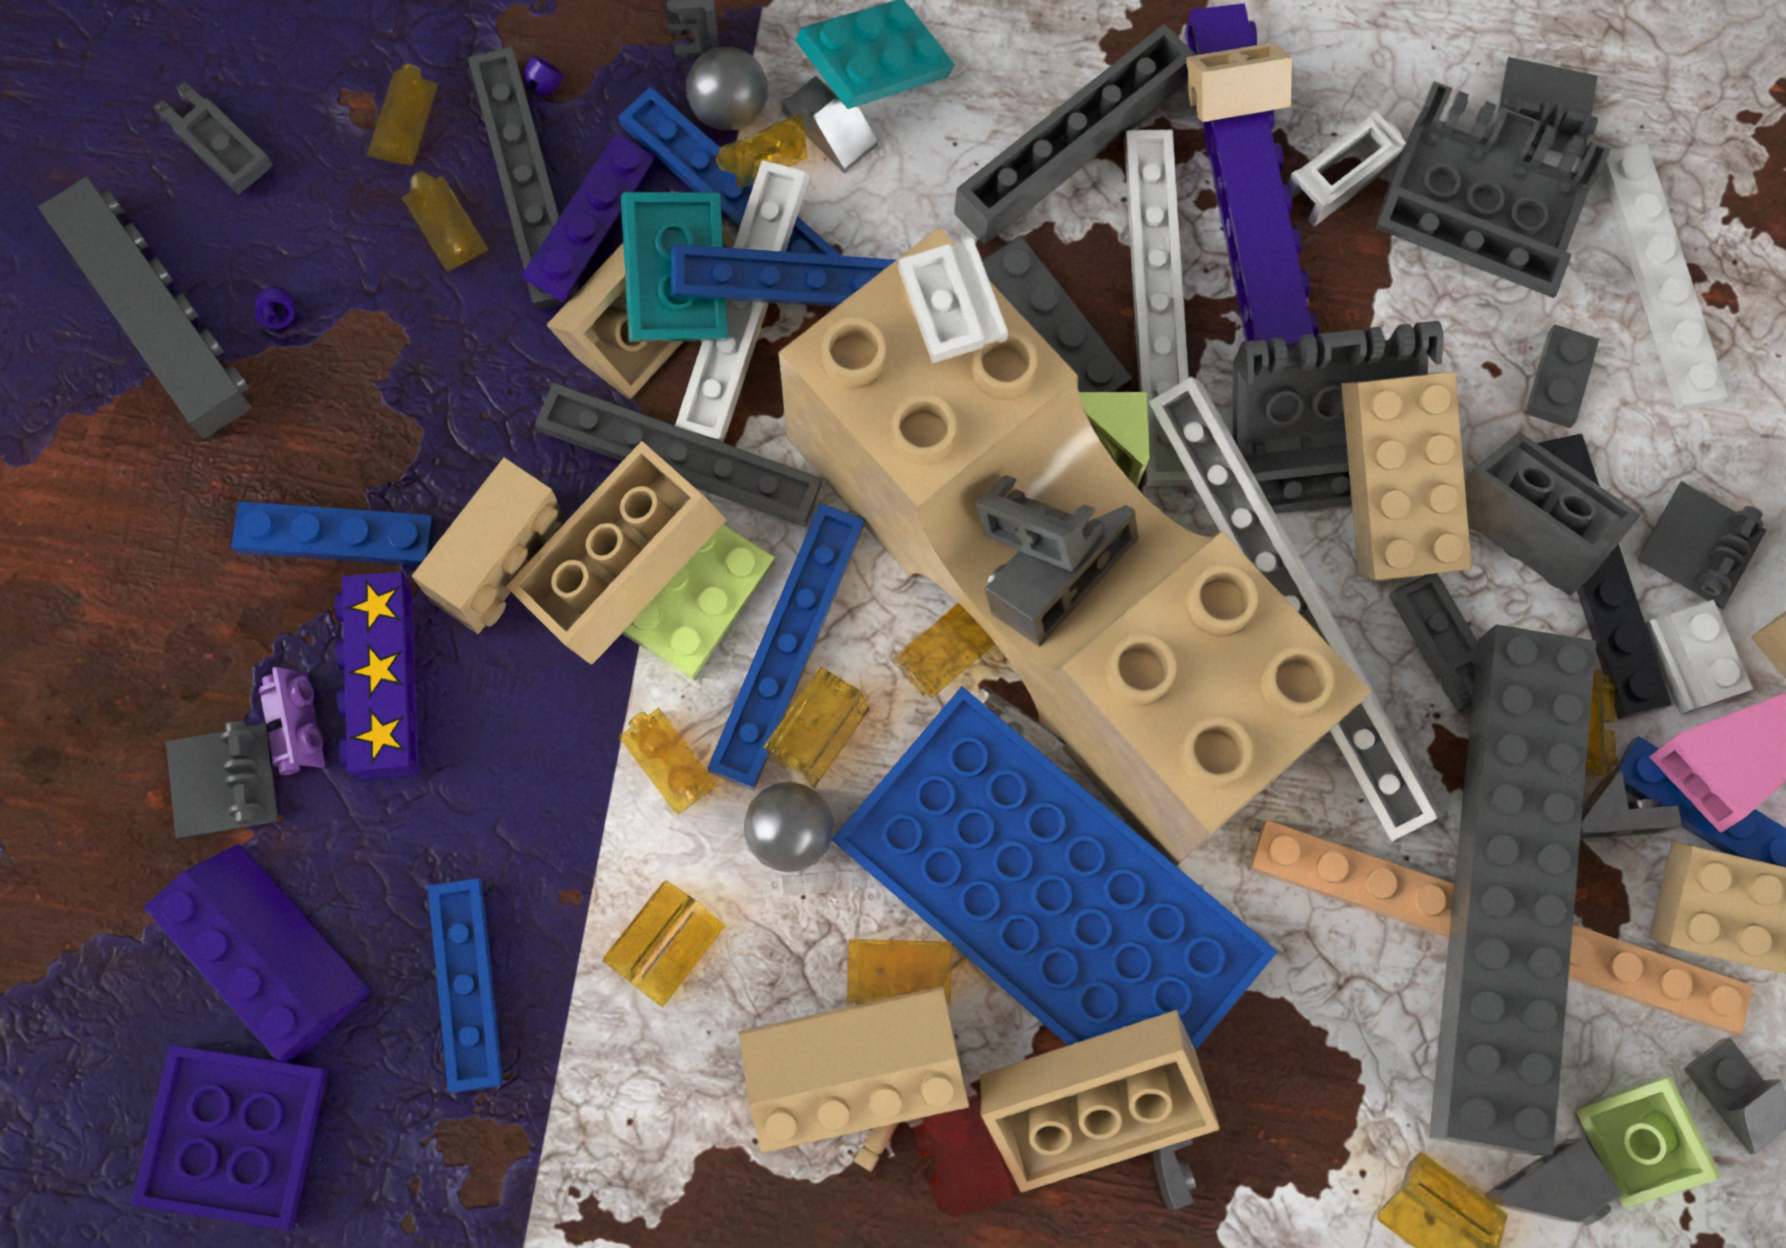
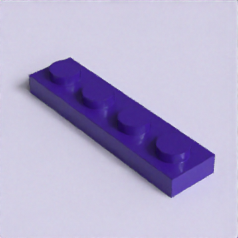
M615 133L526 267L523 279L565 303L622 215L621 195L624 192H637L653 167L656 155Z

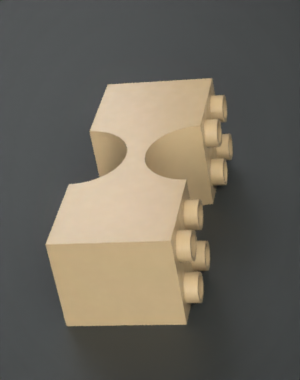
M938 227L779 352L787 440L851 512L865 520L867 530L910 578L918 573L931 579L950 594L978 622L1003 652L1025 684L1037 708L1039 723L1137 834L1177 866L1313 747L1372 691L1223 531L1214 537H1206L1191 532L1160 511L1135 487L1109 455L1092 428L1079 397L1078 375L991 282V288L1008 331L1007 341L1001 343L998 341L985 344L984 348L932 363L898 269V260L950 244L951 247L955 246L956 244ZM1005 475L1016 478V483L1007 492L1005 498L1013 490L1017 489L1024 492L1025 497L1070 514H1074L1082 505H1088L1095 508L1094 514L1088 521L1125 505L1133 508L1136 514L1139 539L1040 647L991 614L985 591L988 580L995 569L1000 565H1006L1019 552V550L986 538L976 506L978 499L981 496L985 497L995 483Z

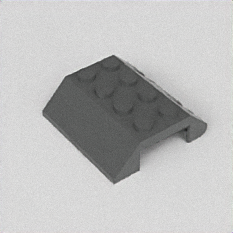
M1433 81L1408 136L1379 209L1375 229L1555 298L1572 255L1566 252L1587 194L1601 176L1610 148L1590 141L1573 172L1571 169L1584 143V138L1574 135L1566 144L1557 168L1543 163V160L1556 138V127L1546 124L1531 155H1529L1527 152L1537 134L1540 121L1502 107L1488 138H1485L1483 135L1496 108V104L1486 101L1476 116V122L1471 133L1462 132L1455 129L1459 117L1463 115L1466 109L1469 94L1458 91L1443 122L1439 119L1450 97L1452 88Z
M1440 321L1419 322L1413 328L1410 323L1400 324L1395 328L1389 340H1385L1380 327L1368 328L1365 333L1362 329L1319 333L1317 338H1314L1313 334L1301 335L1294 349L1287 351L1284 338L1282 337L1271 338L1268 344L1264 339L1243 341L1233 361L1232 437L1275 514L1352 505L1341 383L1427 374L1429 357L1436 365L1442 364L1443 329Z

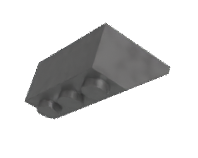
M1518 432L1477 465L1465 482L1468 527L1486 536L1503 548L1509 556L1521 561L1544 577L1550 585L1561 589L1569 596L1596 572L1641 515L1521 432Z

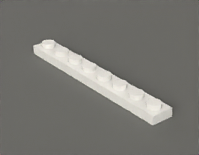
M1126 130L1124 145L1139 392H1147L1150 459L1144 471V485L1192 486L1193 482L1149 404V401L1189 378L1173 131Z

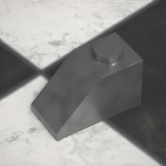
M1585 1138L1565 1139L1554 1147V1155L1540 1156L1485 1193L1484 1196L1489 1204L1558 1221L1577 1223L1582 1221L1586 1226L1605 1217L1612 1210L1608 1203L1622 1193Z

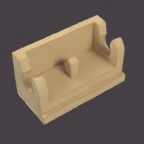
M1276 42L1186 57L1189 101L1191 106L1197 105L1198 118L1201 122L1291 107L1292 57Z

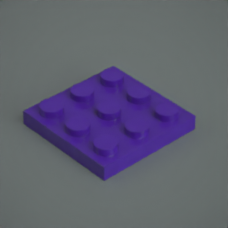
M169 1044L131 1205L282 1230H293L328 1070Z

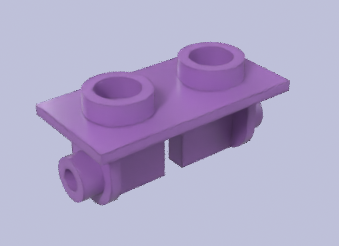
M280 667L272 668L273 675L263 677V686L258 689L259 695H261L266 724L282 722V728L268 733L272 765L278 767L280 775L299 772V765L318 768L325 767L322 750L323 737L318 729L313 704L314 690L309 682L308 673Z

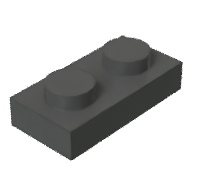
M1556 324L1552 326L1547 334L1525 414L1569 429L1576 423L1599 338Z

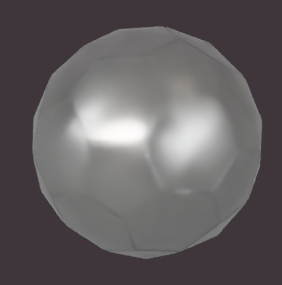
M715 47L703 53L692 65L686 79V96L697 118L709 127L725 131L739 130L753 123L762 112L768 98V81L757 59L746 51L735 47Z
M781 782L763 789L750 802L744 819V837L750 852L763 865L781 872H797L816 864L827 852L833 836L834 819L828 803L814 789L796 782Z

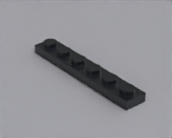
M1582 433L1537 443L1599 485ZM1618 543L1596 572L1577 589V594L1592 640L1597 641L1596 652L1619 720L1663 710L1672 704Z

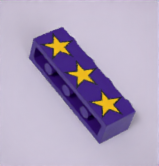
M402 571L342 576V593H336L335 595L336 617L338 622H343V640L337 641L336 658L339 669L344 670L345 688L339 689L337 696L340 717L342 719L346 718V737H341L339 740L342 767H347V772L359 781L419 775L412 584Z

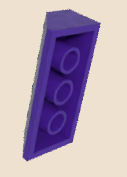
M237 844L183 871L143 907L278 1061L295 1063L372 992L369 986L241 844Z

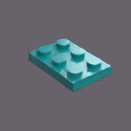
M894 0L801 27L795 39L847 110L947 78L955 66L905 0Z
M624 192L621 195L629 342L720 341L727 339L726 300L671 296V247L675 244L723 247L720 193Z

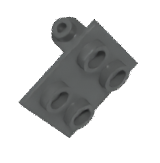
M1508 57L1498 114L1502 107L1540 121L1539 129L1531 147H1535L1546 124L1557 128L1554 143L1548 149L1550 151L1563 153L1566 144L1574 135L1584 138L1583 146L1578 157H1582L1587 147L1588 135L1592 136L1598 123V117L1591 116L1598 75Z
M1681 481L1639 553L1637 560L1707 601L1714 600L1716 606L1723 609L1766 532V529L1762 528L1763 522L1761 518L1763 514L1759 509L1752 506H1745L1742 511L1735 512Z
M234 721L225 724V731L166 741L175 836L177 840L278 822L267 724L246 727V722Z

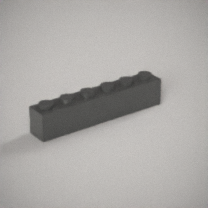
M1164 23L961 184L956 190L954 214L984 246L987 245L1125 134L1126 130H1130L1188 83L1186 57L1196 56V54Z
M86 176L38 206L41 213L188 423L204 440L252 409V406L242 394L250 387L233 364L225 369L217 357L224 353L223 349L207 328L200 333L191 321L199 317V315L182 292L175 297L171 294L167 285L174 280L157 257L151 261L147 260L142 250L149 245L132 222L126 226H123L117 216L123 213L124 210L107 187L99 192Z

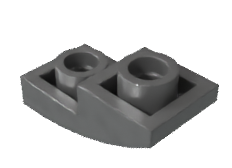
M1192 1139L1153 1151L1160 1191L1168 1210H1177L1194 1203L1190 1190L1196 1188L1193 1174L1185 1158L1177 1160L1174 1153L1178 1149L1193 1144Z

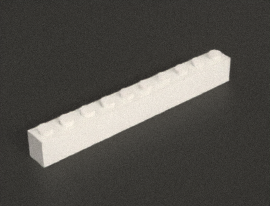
M1189 377L1149 401L1151 408L1219 531H1223L1372 691L1330 731L1391 842L1437 819L1442 813L1203 383L1193 377Z

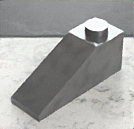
M1125 505L1095 518L1102 521L1104 532L1073 572L1019 551L1006 565L1003 564L996 568L988 580L985 591L991 614L1040 647L1139 539L1135 510Z

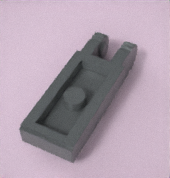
M185 81L175 87L179 92L180 98L193 108L183 118L178 115L169 103L162 99L153 106L160 116L172 127L176 135L238 195L273 166L270 158L208 98L203 99Z
M1438 573L1426 574L1392 591L1389 597L1437 680L1441 678L1443 690L1447 697H1449L1450 702L1459 712L1471 707L1472 700L1456 670L1467 665L1469 677L1474 683L1478 641Z

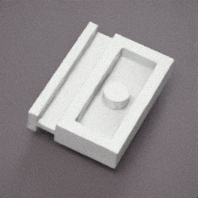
M973 237L965 239V243L951 247L950 244L898 260V269L932 363L984 348L985 344L998 341L1001 343L1007 341L1008 331Z
M1714 600L1671 613L1662 618H1655L1645 623L1657 661L1681 715L1753 690Z

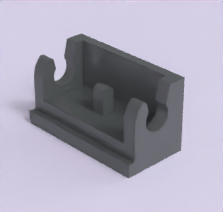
M664 0L669 34L680 36L692 34L696 38L690 45L679 44L674 46L676 55L684 58L700 57L703 53L719 47L715 0Z
M1008 475L1001 477L985 497L981 496L978 499L976 506L986 538L1071 572L1074 571L1104 532L1102 521L1094 518L1088 521L1095 512V508L1088 505H1082L1074 514H1070L1025 497L1024 492L1017 489L1013 490L1005 498L1007 492L1016 483V478Z

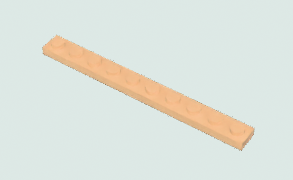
M1265 820L1262 823L1249 870L1449 938L1454 883L1269 820ZM1573 924L1569 980L1733 1036L1742 1035L1753 985Z

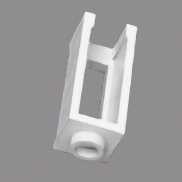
M1374 110L1367 119L1304 167L1292 173L1287 184L1290 188L1292 198L1295 197L1302 189L1315 203L1308 219L1314 227L1395 165L1406 142L1402 139L1398 128L1392 122L1384 120ZM1364 141L1375 153L1331 186L1321 173Z

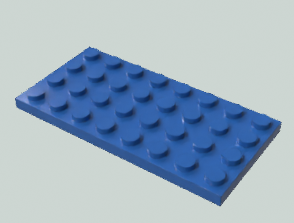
M963 686L960 687L832 838L836 845L1068 1046L1177 1010L1196 1051L1278 952Z

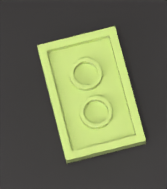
M722 525L621 634L694 680L776 563L775 557L730 528Z

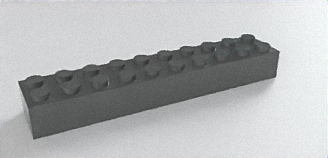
M1498 624L1478 639L1429 1138L1531 1156L1554 1155L1597 641Z

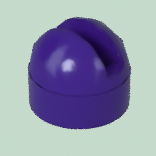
M532 55L523 75L528 89L533 88L538 83L535 93L539 96L553 93L565 76L557 67L536 55Z
M273 286L272 288L260 291L255 301V316L262 325L278 329L288 326L294 319L295 304L292 295L286 289ZM275 302H278L283 310L277 312Z

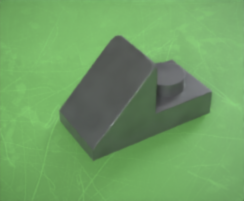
M817 76L813 77L782 103L783 113L843 173L878 146V140L859 107L847 110L838 96Z
M1619 770L1605 777L1584 803L1580 840L1665 833L1682 826L1679 806L1659 807L1658 799H1644L1628 803L1623 773Z
M1730 1037L1722 1038L1683 1068L1750 1154H1756L1786 1130V1092L1784 1084L1780 1079L1763 1080Z

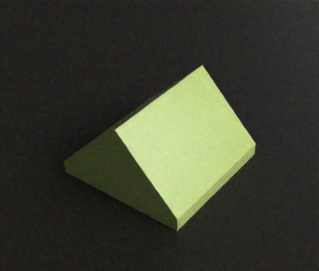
M1079 392L1083 409L1099 440L1122 472L1138 488L1150 459L1147 392Z
M1671 1076L1641 1079L1575 1110L1602 1165L1622 1193L1618 1198L1623 1208L1708 1183L1721 1177Z

